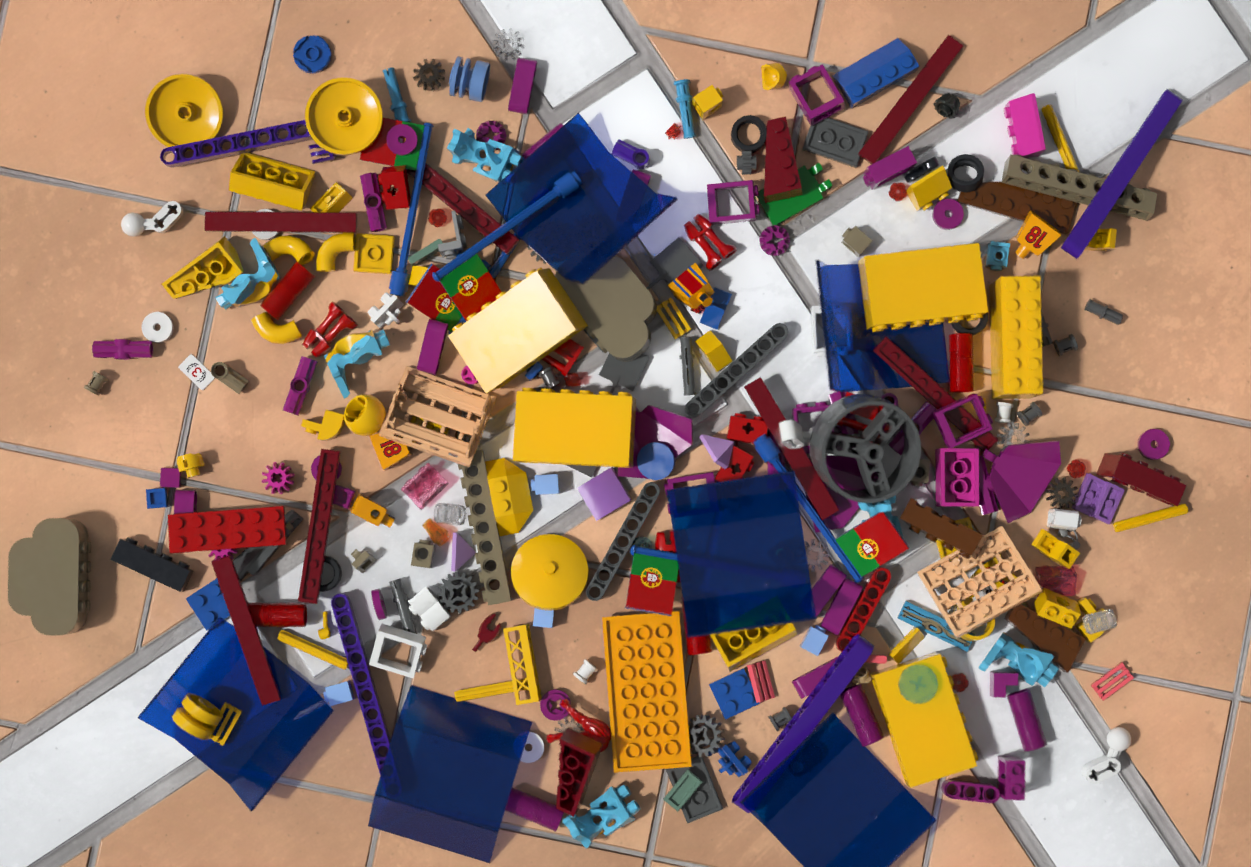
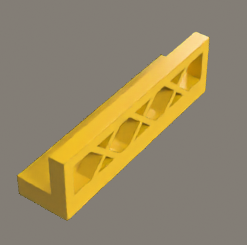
M529 624L504 628L516 705L539 702L542 699ZM519 630L520 639L515 644L510 640L509 632ZM516 648L523 652V659L520 663L513 659V652ZM519 668H522L527 674L523 682L516 677V672ZM522 687L529 690L531 699L520 700L519 692Z

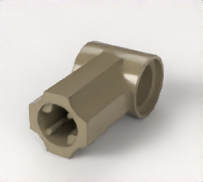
M217 362L211 367L212 376L238 394L245 389L249 382L225 363ZM218 366H224L225 374L223 376L216 374Z

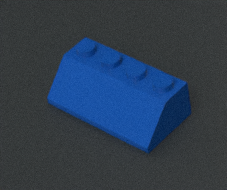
M896 38L834 74L832 77L852 109L916 72L919 64L910 49L899 38Z

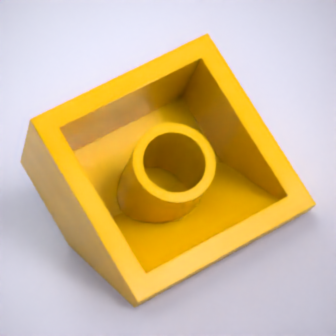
M942 165L910 185L905 193L917 211L920 209L925 211L933 206L932 202L939 199L941 201L949 196L948 192L952 189V186Z

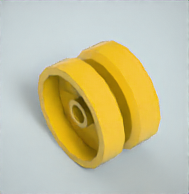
M188 693L182 701L183 707L177 708L172 719L189 734L202 740H207L214 731L212 726L219 724L223 718V713L208 700L196 694Z

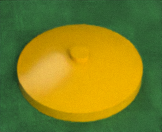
M175 74L164 78L151 90L146 101L145 117L154 137L163 145L172 147L214 138L222 124L223 106L218 93L207 81L191 74Z
M335 78L324 82L311 94L305 109V122L310 136L322 149L336 155H353L367 149L376 140L381 131L383 112L378 97L366 84L352 78Z
M555 534L539 535L525 542L516 552L511 566L512 583L519 597L530 606L549 611L562 609L575 602L583 593L588 580L587 560L582 550L572 540Z

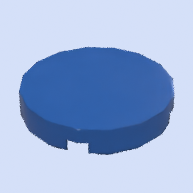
M315 35L305 36L297 41L294 46L293 58L296 65L302 71L315 74L327 68L331 61V50L323 38Z
M661 442L646 444L641 448L637 457L638 469L643 476L651 480L666 478L673 471L676 462L672 449Z

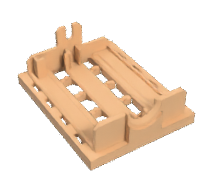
M406 366L397 390L393 395L379 436L470 468L496 402V397ZM403 391L413 393L412 399L407 398ZM418 395L431 399V404L427 405L416 401ZM439 402L450 406L447 412L435 408V403ZM454 408L468 412V414L464 418L452 412ZM395 410L405 412L404 420L393 417ZM472 414L481 417V420L477 419L476 421L470 419ZM414 415L424 420L422 426L408 422L409 417ZM434 422L442 426L440 433L426 428L427 423ZM446 428L459 431L458 439L445 435ZM464 434L472 436L469 443L462 441Z
M1002 526L984 535L987 541L977 559L970 557L968 560L960 556V551L957 550L917 572L956 639L1042 592L1038 582ZM1006 551L1009 558L1002 560L999 554ZM996 557L998 564L985 569L982 563ZM979 566L982 572L973 578H968L965 572ZM1015 571L1017 573L1022 572V575L1014 579L1012 573ZM962 575L965 581L951 588L948 582ZM1008 576L1010 582L997 589L995 582ZM944 584L947 592L938 596L934 589ZM991 586L994 591L980 599L977 592ZM974 595L976 601L963 607L960 601ZM956 604L959 610L949 614L947 610Z

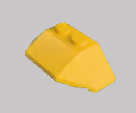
M505 458L485 461L499 536L519 533L533 512L527 474Z

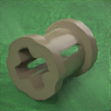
M93 371L91 380L84 388L99 396L101 394L99 391L104 383L108 381V378Z

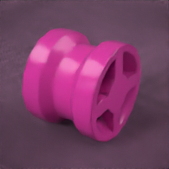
M468 365L465 366L461 373L462 379L467 384H477L478 381Z

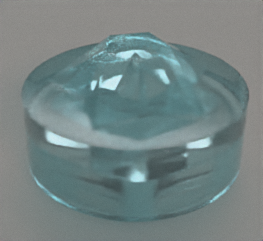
M637 536L632 542V546L652 548L651 541L645 536Z

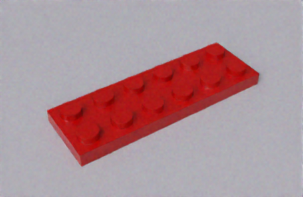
M285 506L168 515L169 553L287 545Z

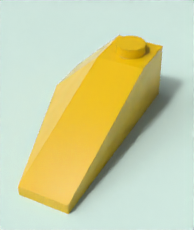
M224 236L164 281L162 286L175 299L203 289L229 283L244 271L237 251Z

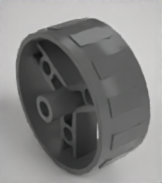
M855 394L835 401L817 419L810 439V456L817 474L829 488L853 501L875 503L895 496L911 481L919 465L921 441L914 422L901 408L886 399L870 394ZM868 405L884 406L861 434L849 435L831 432L838 421L850 411ZM886 422V427L882 429V425ZM901 426L904 434L902 457L896 469L887 478L881 461L884 456L882 448ZM878 432L879 435L874 442L870 439ZM840 440V445L835 447L836 442ZM825 453L856 458L865 490H847L838 487L828 472ZM876 472L875 477L871 478L872 473Z

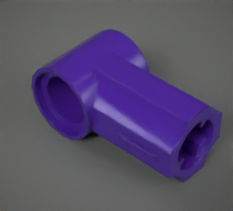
M620 139L616 142L611 153L613 156L634 165V167L640 170L647 168L650 162L647 151L638 149ZM642 155L646 157V160L643 163H638L636 158Z

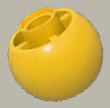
M361 394L354 397L347 404L344 411V420L347 427L353 433L360 436H370L378 432L386 417L385 407L382 402L369 394Z

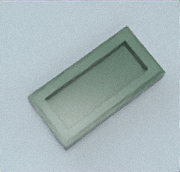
M441 239L434 241L408 257L409 262L412 266L418 265L439 252L438 244L443 242Z
M687 769L663 800L676 811H679L703 781Z

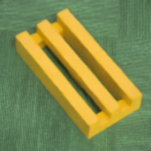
M671 297L657 305L658 314L675 340L691 330ZM667 304H671L686 329L682 330ZM664 307L679 331L678 334L673 330L661 308Z
M227 702L224 703L220 711L224 714L226 709L229 708V712L216 736L212 733L209 739L220 743L222 746L225 745L243 712ZM233 711L236 712V715L232 720L223 739H220L219 737L223 732Z

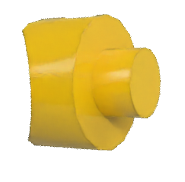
M779 63L761 66L763 89L782 88L787 79V72Z
M189 453L177 457L178 470L180 473L186 472L187 478L199 476V468L205 466L203 457L199 453Z

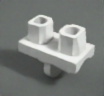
M386 292L380 299L384 303L382 308L379 310L376 306H372L368 311L371 317L370 320L380 329L385 324L389 326L393 321L398 324L400 321L396 317L401 313L399 309L404 305L395 295L392 296Z

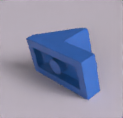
M714 287V294L710 296L713 301L711 305L705 308L700 323L717 330L732 294Z

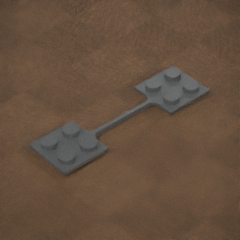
M678 237L650 261L659 272V277L647 289L649 290L660 280H666L670 284L694 263L699 268H702L704 265ZM583 329L584 332H585V333L591 338V340L597 345L596 342L599 341V340L597 339V337H595V338L593 339V338L587 333V331H586L585 329Z
M609 353L599 375L612 382L613 387L610 393H613L617 386H623L634 391L649 360V356L642 354L633 361L623 362L615 359ZM566 465L591 478L597 466Z

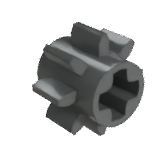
M742 151V156H737V170H742V175L751 174V170H756V155H751V151Z

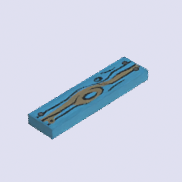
M907 601L904 602L897 617L898 619L968 652L972 641H966L961 637L956 639L944 619ZM968 632V634L972 636L976 635L974 633Z

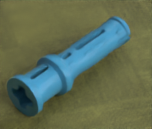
M393 67L388 68V71L384 69L383 73L392 102L390 109L394 113L395 120L411 123L412 121L408 118L406 110L407 104L401 96L395 69Z
M690 79L674 81L673 83L677 91L676 101L680 106L684 139L694 138L696 135L690 103L693 99L689 89Z

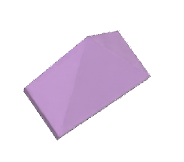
M701 434L699 438L713 461L726 469L729 465L734 441Z
M453 533L451 571L460 569L476 553L459 533Z

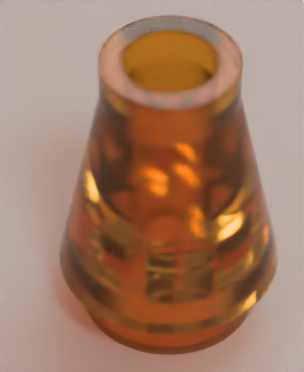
M431 518L422 525L435 545L437 544L440 547L449 540V531L435 523Z

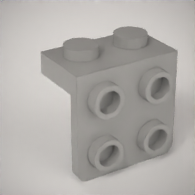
M456 211L451 212L457 241L438 244L441 256L446 257V259L456 258L459 252L463 253L465 252L464 248H467L466 237L464 233L461 234V229H464L461 215H457Z

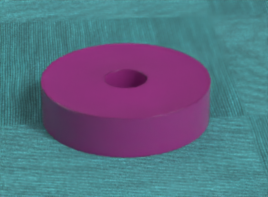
M396 125L387 134V145L396 155H409L417 147V135L408 125ZM405 137L406 141L399 143V138Z
M954 199L939 201L932 212L934 223L944 230L956 228L962 222L964 216L961 204ZM949 211L951 217H946L945 212Z
M1150 429L1140 435L1137 446L1143 457L1156 460L1168 453L1170 441L1163 431ZM1152 441H1155L1157 444L1155 448L1151 446Z
M371 590L372 601L378 620L386 619L387 612L381 590Z

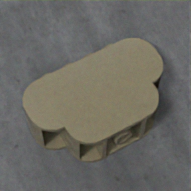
M578 255L571 257L558 268L555 274L556 278L588 326L584 329L593 339L597 337L599 341L596 343L604 353L609 352L619 361L630 362L640 357L649 348L651 332L647 325L655 318L657 305L649 290L621 258L607 255L594 262L587 256Z
M45 519L35 527L32 538L18 540L9 551L8 602L16 613L31 616L35 629L44 635H66L79 631L86 623L87 611L90 610L88 592H90L91 583L88 580V573L91 571V562L88 561V553H91V542H88L89 537L86 527L75 519Z

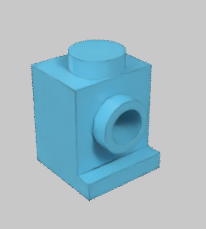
M991 241L988 244L986 266L991 267L990 270L1002 271V268L1005 269L1007 267L1010 243ZM996 253H1000L1002 255V258L997 259L995 256Z

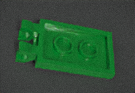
M820 163L808 170L805 165L798 169L803 195L765 203L764 188L758 191L759 196H756L772 225H778L823 199L821 193L832 188L833 185L829 179L819 185L814 177L823 170Z

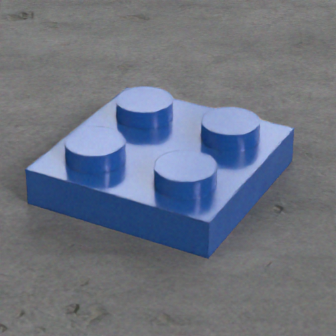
M217 578L186 598L206 631L230 616Z
M744 668L709 684L725 720L760 704V702L756 703L752 684Z

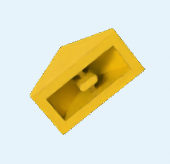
M711 330L695 341L716 372L732 362L723 344Z

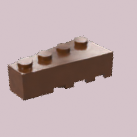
M910 498L900 517L910 526L909 530L916 534L922 532L926 534L925 538L934 543L938 540L943 543L942 546L950 551L954 548L960 551V556L968 560L970 557L977 559L987 540L982 534L963 524H956V521L945 515L940 516L928 506L922 507L913 498Z
M1022 604L1008 610L1004 618L1041 652L1052 654L1054 656L1052 661L1066 673L1069 672L1086 638L1056 622L1037 615V612Z

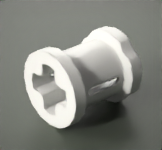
M997 402V418H994V421L1011 424V408L1014 407V404Z
M585 659L583 661L584 664L573 675L586 685L589 677L594 672H597L598 669Z

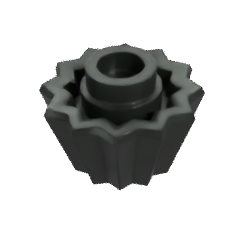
M945 93L933 105L938 114L951 119L956 118V115H958L960 102L957 96Z

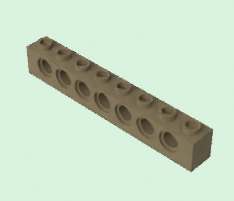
M1010 154L1005 161L1001 183L1089 205L1097 193L1095 189L1099 190L1106 179L1098 178L1093 174H1083L1074 169H1064L1055 164L1042 163L1040 160L1023 158L1021 155ZM1127 184L1110 211L1148 221L1155 211L1157 193L1151 192L1149 189H1140Z
M481 449L476 450L471 466L478 468L476 476L471 477L468 474L469 467L458 464V468L463 470L464 477H461L462 488H466L467 492L464 500L466 508L470 507L471 515H468L469 526L474 528V534H471L473 545H477L478 553H475L476 563L481 565L482 570L478 573L480 583H484L485 590L482 591L483 600L488 602L489 606L512 601L490 495L484 451ZM474 485L481 486L482 492L480 495L475 496L472 494L471 490ZM482 503L486 509L483 514L479 515L476 513L475 507L477 504ZM482 522H486L489 525L487 533L479 531V525ZM486 541H490L493 545L490 552H485L482 549V545ZM487 561H495L496 569L494 571L487 570ZM492 579H497L500 582L499 589L492 590L489 583Z

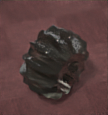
M424 59L425 64L422 65L418 62L417 66L420 69L413 70L417 74L413 79L418 81L417 86L419 88L423 86L424 91H427L429 86L432 91H435L434 85L440 88L441 84L439 81H445V77L441 76L445 74V70L440 69L442 66L440 62L435 65V59H432L430 64H428L427 59ZM429 72H432L433 76H430L429 79H427L425 74H429Z
M1062 477L1061 481L1055 478V484L1051 482L1048 484L1051 490H1045V493H1050L1046 500H1053L1050 504L1051 507L1057 504V509H1062L1063 506L1065 509H1069V503L1072 505L1076 503L1072 497H1078V494L1073 493L1078 488L1077 486L1071 488L1073 481L1069 480L1066 483V477ZM1061 488L1062 492L1065 493V496H1062V499L1061 495L1058 494V491H1061Z

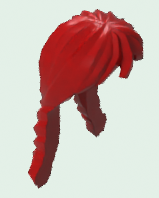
M562 699L560 705L568 711L575 721L582 724L584 731L580 734L602 743L601 752L607 749L611 740V729L599 719L589 718L583 713L578 712L577 709L571 706L569 700ZM564 733L549 734L546 740L548 743H553L560 740Z

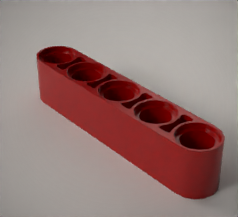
M876 568L872 572L835 641V646L840 652L844 650L840 647L842 639H848L850 642L855 635H861L890 582L891 573L888 569ZM879 571L886 573V579L882 582L877 579ZM870 588H875L877 591V596L873 599L869 598L867 594ZM861 605L867 606L868 612L866 615L859 614L858 608ZM851 622L858 623L859 628L856 632L849 630Z

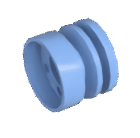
M458 56L450 73V96L455 97L459 89V98H463L467 90L469 91V100L482 103L488 85L490 63L477 60L474 68H471L470 58L466 59L463 66V57Z

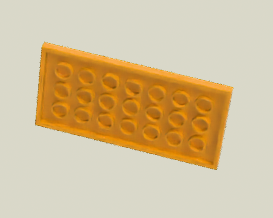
M679 611L672 612V616L648 613L602 617L614 773L691 767Z

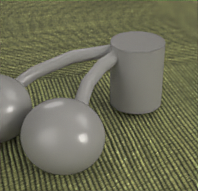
M1058 530L1060 537H1069L1074 541L1070 544L1071 547L1075 550L1080 547L1075 530ZM1068 531L1075 533L1076 541L1068 535Z

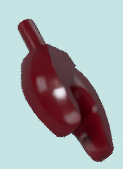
M495 613L489 615L481 623L477 636L479 641L472 649L474 652H477L483 642L488 644L498 636L501 628L500 623L493 631L488 629V625L496 616Z

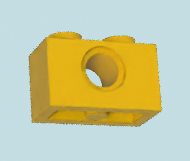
M711 85L693 97L692 106L700 118L704 120L721 109L724 96L718 87L715 89Z
M1046 588L1042 589V592L1034 602L1037 615L1071 629L1081 615L1077 601Z

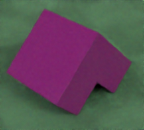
M990 672L991 697L1006 698V685L1018 686V673Z

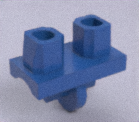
M735 741L723 745L722 748H718V753L721 756L718 762L722 765L718 771L723 773L726 770L730 776L735 773L737 777H740L748 772L747 769L752 761L746 755L740 759L735 756V753L740 750L739 745Z

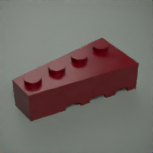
M786 116L767 121L764 182L765 203L803 195Z
M1121 453V455L1104 454L1096 475L1112 478L1111 481L1117 484L1130 485L1129 489L1140 493L1146 492V496L1171 506L1179 505L1187 486L1180 482V478L1172 475L1168 477L1164 475L1165 472L1158 468L1150 469L1148 468L1149 464L1140 460L1135 462L1131 460L1132 456Z
M567 728L561 736L559 743L561 749L559 753L560 769L558 770L559 785L557 787L556 809L574 817L583 803L603 744Z

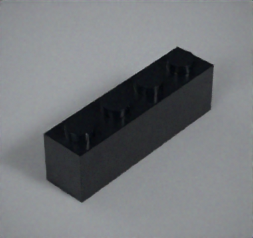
M127 537V539L119 540L110 560L179 592L185 591L193 574V570L189 569V564L182 561L176 563L172 561L173 557L165 553L161 555L154 553V548L144 545V547L137 545L138 541L133 538Z

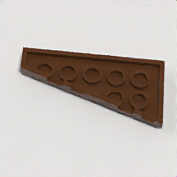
M982 182L980 187L974 191L967 193L959 192L957 202L1022 222H1024L1029 211L1032 210L1063 234H1067L1077 203L1001 182Z

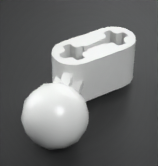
M169 201L152 219H144L140 214L134 212L126 214L121 221V228L126 235L132 237L139 236L144 230L166 233L183 216L184 210L176 201ZM172 206L176 208L177 214L171 213L170 208ZM158 220L164 221L163 228L158 227Z
M795 420L779 423L782 444L788 449L801 448L804 446V443H808L810 446L814 427L810 428L808 432H802V426Z
M1116 727L1111 729L1107 734V743L1110 747L1108 754L1083 766L1081 773L1087 781L1097 784L1119 773L1121 769L1120 762L1118 761L1121 751L1128 749L1131 744V735L1125 728Z

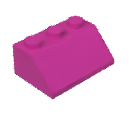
M1035 93L1008 101L1006 107H1004V115L1009 120L1010 126L1007 127L1009 137H1012L1013 141L1011 145L1012 155H1021L1023 158L1040 156L1046 150Z
M979 448L935 449L936 507L979 506Z

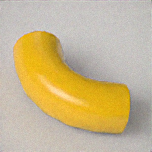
M354 233L335 234L323 242L317 254V272H334L337 255L341 252L355 251Z
M292 235L279 236L262 245L272 261L282 255L289 254L299 264L304 265L309 263L315 256L314 251L301 238Z
M268 312L261 313L251 319L254 328L260 336L271 343L286 344L302 337L294 320L284 325H277L272 321Z

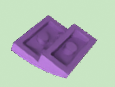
M613 467L577 488L596 521L632 500Z
M1086 473L1072 509L1110 525L1125 489Z

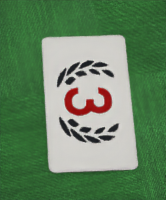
M192 354L178 367L201 390H204L214 379L211 372Z

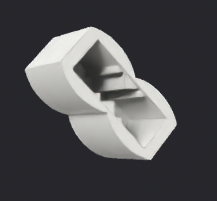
M1055 508L1048 511V528L1076 530L1081 525V515H1079L1078 511Z
M425 587L408 601L410 604L408 608L415 616L418 614L422 618L421 624L427 631L429 629L435 631L452 617L428 587Z

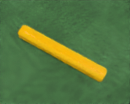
M1049 104L1042 107V113L1065 168L1074 169L1079 172L1052 105Z
M1180 504L1114 522L1113 527L1115 532H1121L1184 515L1189 511L1186 504Z
M281 630L278 634L277 639L285 644L343 670H346L348 667L347 658L285 630Z
M508 681L457 690L454 692L456 702L512 693L514 692L513 683ZM522 687V689H521L520 691L528 690V689H526L525 687Z

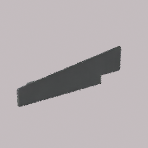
M290 510L285 515L286 539L303 520L294 510ZM281 545L246 548L238 555L233 562L240 582L248 573L256 576Z

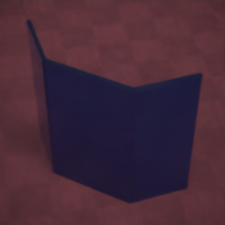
M577 113L485 196L507 222L553 190V182L566 173L574 171L582 182L576 191L566 198L562 196L556 197L512 228V230L565 280L583 285L678 199L675 196L654 192L609 153L583 117Z
M816 260L829 389L831 391L851 392L912 387L873 351L885 336L893 341L938 384L950 382L943 323L929 326V323H926L922 327L910 328V325H906V327L899 330H891V327H887V329L881 332H872V329L867 330L858 264L827 265L820 260Z
M795 471L666 490L674 532L688 638L817 619L800 517Z
M219 617L137 718L179 742L224 779L252 812L334 710L311 684L265 647L264 650L280 692L281 700L262 705L234 625ZM188 693L196 694L208 700L219 710L227 702L243 711L224 746L212 739L202 740L174 722L172 716L177 708L183 707L182 701ZM229 708L226 709V711H225L224 714H223V718L221 719V721H220L219 724L217 725V727H216V729H215V731H214V733H213L214 736H216V734H217V732H218L220 726L222 725V723H223V721H224V719H225L227 713L229 712V710H230ZM233 711L230 719L228 720L223 732L219 737L220 739H223L232 720L236 715V712Z
M411 685L397 720L373 799L368 826L490 863L532 722L466 701L456 702L455 698Z
M833 712L740 801L804 867H889L937 821L865 746H862L858 738Z

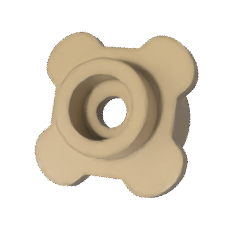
M862 666L853 677L852 683L855 685L870 683L869 669Z

